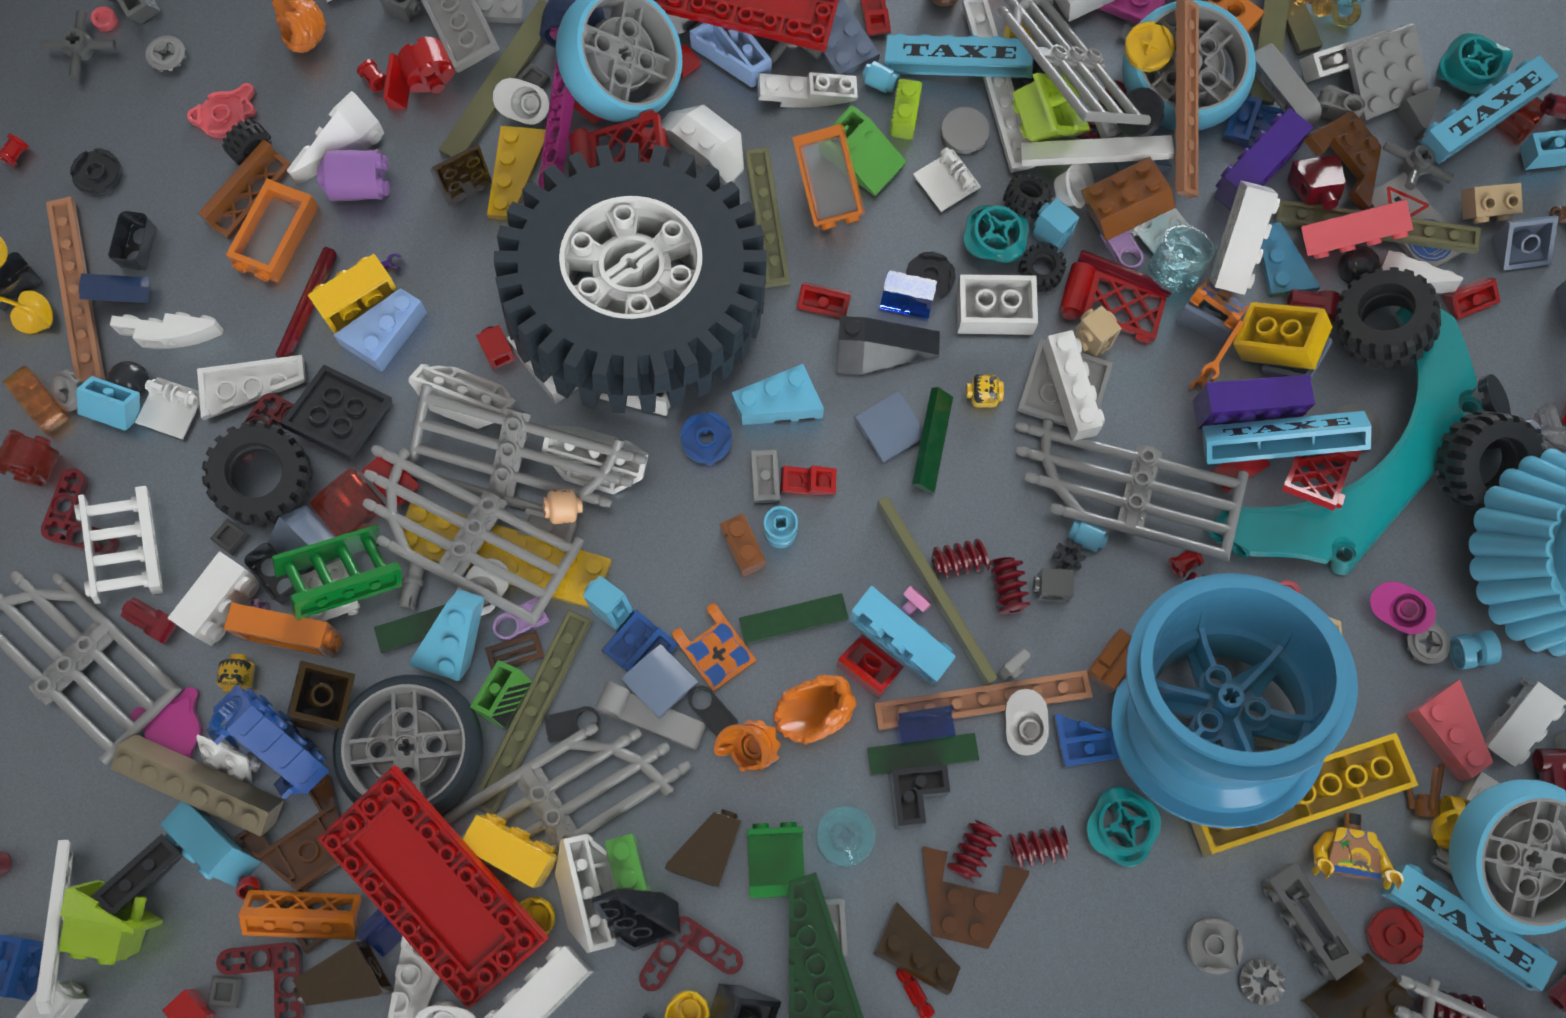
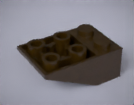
M479 144L433 166L430 170L448 205L460 202L471 193L482 191L492 183Z

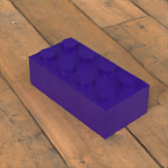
M1291 108L1284 115L1279 113L1270 123L1271 127L1267 131L1262 130L1255 138L1250 149L1246 147L1237 157L1238 161L1234 166L1230 164L1221 174L1222 178L1215 185L1218 189L1213 197L1229 211L1232 209L1240 181L1265 186L1300 149L1304 143L1303 139L1309 135L1313 126Z
M1310 374L1206 383L1194 398L1193 404L1197 428L1202 429V426L1303 417L1315 405Z

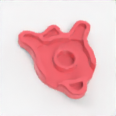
M244 83L233 91L213 92L207 95L209 99L202 105L199 103L188 111L187 119L192 125L199 127L210 137L223 139L227 137L226 133L232 130L231 127L233 125L237 126L239 121L242 120L244 122L245 119L256 115L257 111L250 103L255 94V89L250 83Z

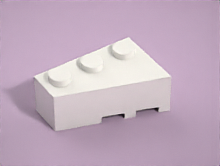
M1523 677L1519 683L1524 687L1517 698L1513 696L1509 698L1507 704L1510 707L1502 717L1498 716L1484 737L1487 748L1514 767L1518 763L1523 764L1528 759L1531 753L1529 749L1535 742L1539 743L1548 732L1546 728L1552 720L1556 721L1562 716L1565 711L1563 706L1566 704V700L1538 681Z

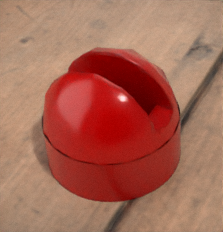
M249 875L240 878L236 888V895L240 899L245 900L248 890H260V882L257 877Z

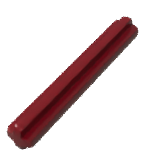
M1082 250L1078 256V262L1088 263L1100 272L1163 297L1169 298L1173 291V286L1169 283L1088 251Z

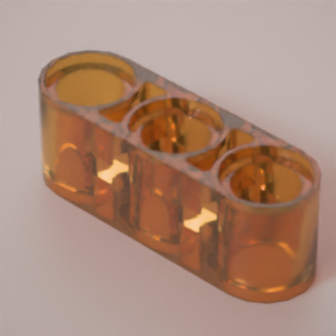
M23 365L2 381L46 435L49 436L70 420L69 416L27 366Z

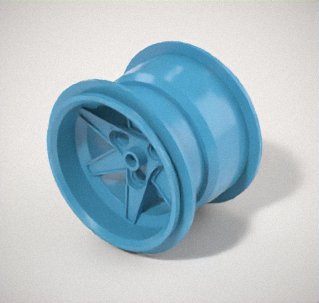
M1233 573L1207 575L1186 581L1170 589L1154 601L1144 612L1132 634L1126 659V677L1117 687L1111 713L1112 735L1117 754L1129 777L1149 799L1171 814L1186 821L1203 826L1227 829L1250 827L1271 821L1292 809L1304 798L1316 781L1324 759L1336 748L1347 732L1355 713L1358 694L1357 673L1353 657L1344 637L1332 620L1312 601L1285 585L1258 576ZM1214 656L1236 659L1253 667L1231 679V673L1228 668L1216 664ZM1187 658L1196 687L1182 688L1166 684L1158 680V677L1171 663ZM1210 679H1218L1222 684H1214ZM1272 681L1284 692L1295 714L1271 709L1269 702L1261 698ZM1249 711H1256L1261 717H1254ZM1174 715L1192 719L1188 728ZM1202 722L1212 724L1214 729L1205 728ZM1253 737L1291 745L1278 750L1255 752Z

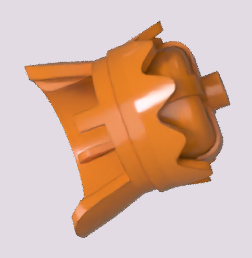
M751 719L743 725L728 726L718 734L714 743V753L719 757L731 754L735 763L740 766V771L759 769L762 771L780 758L777 755V751L781 746V743L776 739L777 728L766 726L763 720L752 721Z

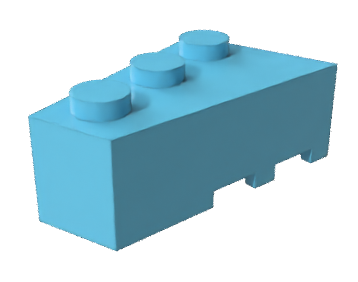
M803 364L732 392V404L742 425L775 423V421L781 420L799 421V419L805 418L823 419L824 407Z
M459 589L446 603L408 665L459 682L471 667L485 597Z
M182 801L160 824L167 832L165 838L177 847L180 845L183 848L181 854L190 862H196L199 865L198 872L209 880L214 877L237 888L240 878L251 875L262 863L255 856L245 853L241 849L242 845L235 840L233 841L223 831L224 828L206 812Z

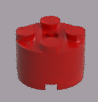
M422 37L417 39V44L411 46L408 43L402 47L397 59L410 91L413 93L432 92L433 94L444 91L445 85L455 74V69L442 42L434 37Z

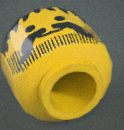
M976 374L973 376L971 383L966 384V398H971V403L976 408H995L999 402L1003 401L1004 383L999 381L997 375Z
M230 654V658L219 662L216 684L222 688L223 693H229L236 685H239L244 691L252 688L255 665L253 662L246 660L247 655Z

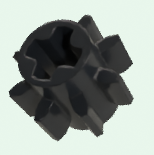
M1069 540L1066 546L1058 543L1056 548L1060 553L1056 552L1051 556L1052 559H1057L1055 569L1061 567L1065 570H1071L1074 568L1079 571L1082 566L1078 561L1082 562L1086 559L1085 555H1081L1080 549L1082 545L1076 546L1072 544V540ZM1069 554L1073 556V558L1069 560H1066L1064 557L1065 555L1067 556Z

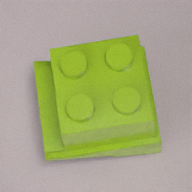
M1044 73L1033 74L1034 82L1012 92L1015 99L1011 101L1016 115L1020 114L1022 123L1019 124L1021 133L1024 138L1028 137L1030 142L1054 141L1062 137L1071 139L1091 131L1088 121H1082ZM1059 73L1060 76L1064 79V81L1075 93V95L1079 98V95L1073 88V86L1069 83V81L1065 78V76L1062 73Z
M94 880L68 887L65 890L60 916L64 917L59 951L69 953V957L73 959H87V957L96 958L99 964L114 965L116 961L127 960L129 956L140 953L146 930L162 925L163 919L144 909L147 899L145 896H135L134 902L131 901L115 916L106 912L99 905V902L91 897L106 883L105 881Z

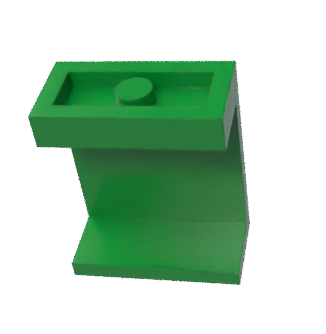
M797 822L780 823V828H769V823L752 824L753 829H747L750 899L789 897V881L805 876L803 827H797Z

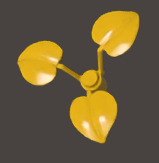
M0 237L1 268L7 260L8 249L6 243ZM23 291L19 295L18 302L0 296L1 302L15 306L11 311L10 319L18 331L34 334L48 329L52 325V308L47 299L40 293Z

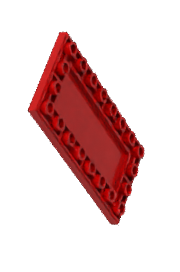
M654 0L669 15L821 52H826L839 0Z
M397 765L391 767L317 838L468 1010L549 938Z

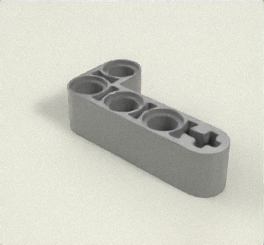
M1272 43L1254 51L1256 60L1255 76L1284 113L1291 108L1313 126L1310 132L1316 130L1319 126L1322 109L1319 101Z
M609 681L606 682L596 705L597 710L606 716L694 751L697 750L707 726L699 720L671 709L659 719L636 695L630 693L628 689Z

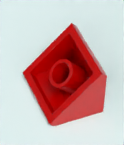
M863 634L840 656L836 666L878 700L904 668L903 665Z

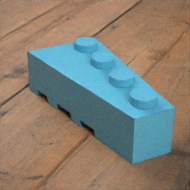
M872 585L851 611L849 619L851 624L933 686L936 685L956 658L950 646L944 642H938L926 628L918 625Z

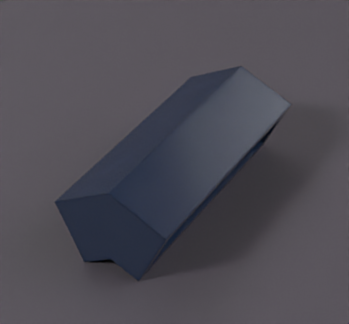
M81 273L79 299L150 303V277Z

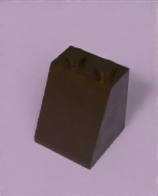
M300 661L287 718L295 727L319 733L343 729L356 674Z
M724 809L721 810V813L713 812L666 863L665 869L668 872L721 889L742 826L741 820H738V814Z
M366 941L352 942L293 979L296 986L293 988L294 994L298 1001L305 1003L306 1006L389 995L394 992V988L369 942Z

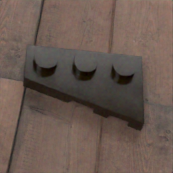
M898 902L893 905L873 954L945 995L950 994L961 967Z

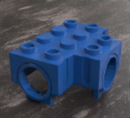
M236 685L213 707L214 714L211 717L209 728L206 730L209 736L217 745L225 739L244 755L251 751L281 775L273 785L284 799L289 795L300 792L307 794L330 771L324 763L327 758L318 750V746L307 736L303 738L299 734L300 731L287 718V715L281 710L277 712L272 707L273 704L262 694L258 696L250 688L244 691L239 685Z

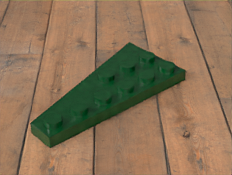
M816 872L790 880L789 1018H864Z

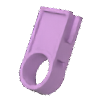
M1129 230L1107 241L1102 234L1100 235L1116 263L1133 270L1139 269L1143 261V253ZM1123 253L1134 254L1138 259V264L1133 266L1125 264L1122 261L1121 255Z
M535 597L519 606L531 612L538 598ZM543 611L534 626L506 612L495 619L493 631L500 640L508 641L549 622L545 611ZM504 619H513L517 624L516 631L511 636H501L498 633L499 623Z

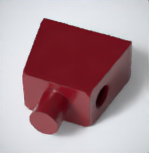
M1338 155L1293 161L1288 175V182L1304 204L1308 206L1322 204L1326 211L1333 210L1338 206V201L1341 199L1346 183Z

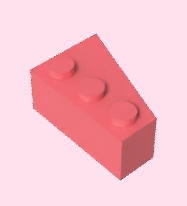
M1460 679L1446 684L1406 714L1458 781L1475 777L1493 763Z

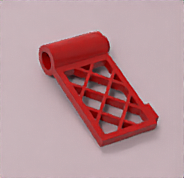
M650 110L640 113V118L588 132L584 128L576 129L569 135L570 154L580 152L589 169L596 167V147L599 146V137L609 135L612 137L607 144L610 151L616 142L624 146L617 158L612 156L613 163L622 162L625 157V143L619 140L624 130L631 129L634 132L627 143H634L639 135L646 139L639 153L640 159H643L641 162L650 163L651 158L647 159L644 155L651 144L664 146L661 117L655 111ZM654 122V130L649 137L641 133L647 124Z
M1074 262L1071 265L1059 307V312L1065 319L1074 321L1077 318H1081L1085 312L1091 309L1093 304L1100 301L1105 310L1110 311L1113 315L1122 309L1125 311L1130 321L1121 323L1117 320V323L1122 328L1121 331L1135 335L1134 340L1148 344L1156 339L1166 297L1096 271L1095 267L1088 263ZM1099 280L1107 282L1112 291L1102 295L1098 288ZM1124 289L1131 290L1136 299L1126 303L1120 291ZM1115 294L1121 306L1111 310L1105 298ZM1147 297L1158 299L1157 308L1150 311L1144 299ZM1138 302L1145 314L1135 318L1129 306ZM1147 317L1152 325L1151 332L1142 330L1138 321Z
M1362 450L1315 454L1316 457L1310 458L1308 455L1295 456L1281 491L1334 511L1335 507L1341 509L1346 496L1341 494L1351 462H1357ZM1330 461H1335L1344 466L1334 467ZM1322 463L1326 469L1319 470L1315 464ZM1306 466L1310 472L1303 473L1299 467ZM1332 476L1336 482L1329 483L1325 477ZM1316 478L1321 485L1313 486L1309 479ZM1300 481L1303 484L1304 488H1300L1291 483ZM1326 491L1332 500L1321 496L1319 492Z

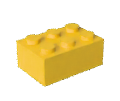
M372 254L369 257L360 259L350 269L339 272L329 282L316 286L308 294V297L333 333L336 334L397 291V288L376 255Z
M1251 302L1242 321L1244 324L1237 333L1233 345L1242 361L1315 370L1331 332L1332 325L1325 309Z
M494 813L476 815L462 839L479 858L532 888L543 887L558 859V855L553 853L555 848L544 841L539 842L536 840L533 842L529 839L531 834L519 827L514 828L511 826L509 828L505 826L507 821Z

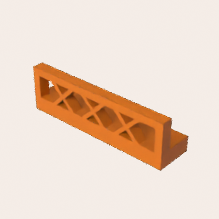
M248 890L238 914L242 935L356 940L359 932L357 915L362 902L361 894ZM254 900L267 902V904L261 907H251ZM285 902L295 903V905H293L290 908L279 907ZM314 903H322L324 905L317 910L308 908V906ZM342 904H352L350 911H339L336 908Z

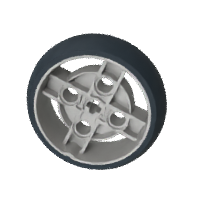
M423 675L394 676L368 687L348 706L343 729L336 730L334 735L333 765L338 782L345 794L355 803L368 790L359 775L358 768L370 767L375 776L380 779L391 767L397 765L404 774L410 769L415 771V778L412 783L426 798L425 785L439 776L448 759L460 758L458 766L447 784L437 793L427 798L440 815L450 810L470 790L482 763L483 735L475 711L470 708L471 704L451 685L436 678ZM422 696L434 698L444 704L454 714L460 729L446 730L443 723L435 715L422 709ZM391 701L392 712L376 723L369 738L359 739L364 725L372 714ZM406 715H413V723L409 727L403 728V718ZM441 739V749L438 752L432 753L430 750L431 743L434 740ZM407 743L414 746V750H410V755L403 751L404 747H408ZM384 744L386 746L385 755L381 758H376L375 750L378 746Z

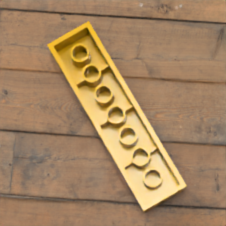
M1393 733L1329 754L1323 761L1316 781L1304 798L1292 809L1271 821L1250 827L1230 829L1190 823L1203 856H1207L1419 785L1397 733Z

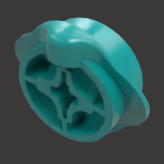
M1465 33L1451 42L1439 62L1436 75L1440 80L1447 81L1468 94L1479 95L1488 85L1492 84L1495 86L1498 84L1497 81L1509 68L1513 52L1510 48L1503 47L1481 34Z
M978 206L967 217L963 236L964 246L970 254L977 258L1002 263L1016 261L1025 252L1029 224L1027 219L1023 218V215L1019 217L1016 212L1007 207ZM979 223L983 224V230L985 232L982 238L980 237L978 231ZM1009 230H1012V232H1013V237H1014L1013 245H1011V244L1009 243V240H1010V238L1008 237V232H1009Z
M1114 786L1105 791L1098 799L1097 805L1087 822V837L1092 847L1100 854L1107 856L1119 865L1135 867L1148 857L1153 843L1159 836L1161 830L1160 814L1157 808L1147 799L1122 786ZM1112 808L1114 812L1112 814L1113 823L1104 827L1103 817L1105 811ZM1126 808L1133 810L1138 816H1131ZM1119 824L1128 825L1129 829L1126 831L1125 828H1120ZM1144 826L1143 841L1140 845L1136 846L1134 842L1136 839L1135 830ZM1109 837L1118 838L1122 846L1114 843Z

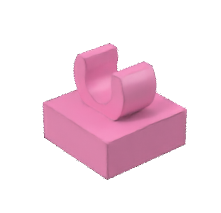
M910 586L903 593L909 601L901 610L908 616H911L918 608L922 612H926L933 603L917 588Z

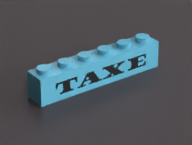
M905 34L888 35L885 53V66L896 70L895 73L916 75L1032 78L1034 60L1018 38H1003L1000 36L982 38L978 36L955 37L953 35L930 36L927 34L919 36Z
M1540 55L1531 61L1526 59L1516 67L1514 73L1507 72L1497 81L1498 84L1495 86L1492 84L1488 85L1479 93V97L1475 99L1472 96L1465 101L1459 111L1456 109L1450 111L1443 118V122L1438 124L1436 121L1424 131L1426 135L1420 144L1430 148L1435 154L1436 162L1441 164L1548 90L1558 79L1559 75Z
M1365 411L1202 426L1203 451L1207 464L1368 450L1371 449L1372 426Z
M1413 864L1395 867L1394 870L1402 874L1404 881L1400 889H1397L1396 884L1392 882L1389 889L1382 890L1381 895L1404 910L1411 912L1415 917L1529 991H1543L1558 962L1548 956V950L1537 944L1531 945L1523 940V934L1501 930L1489 924L1466 904L1462 896H1455L1448 891L1449 887L1444 883L1425 877L1423 875L1424 871Z

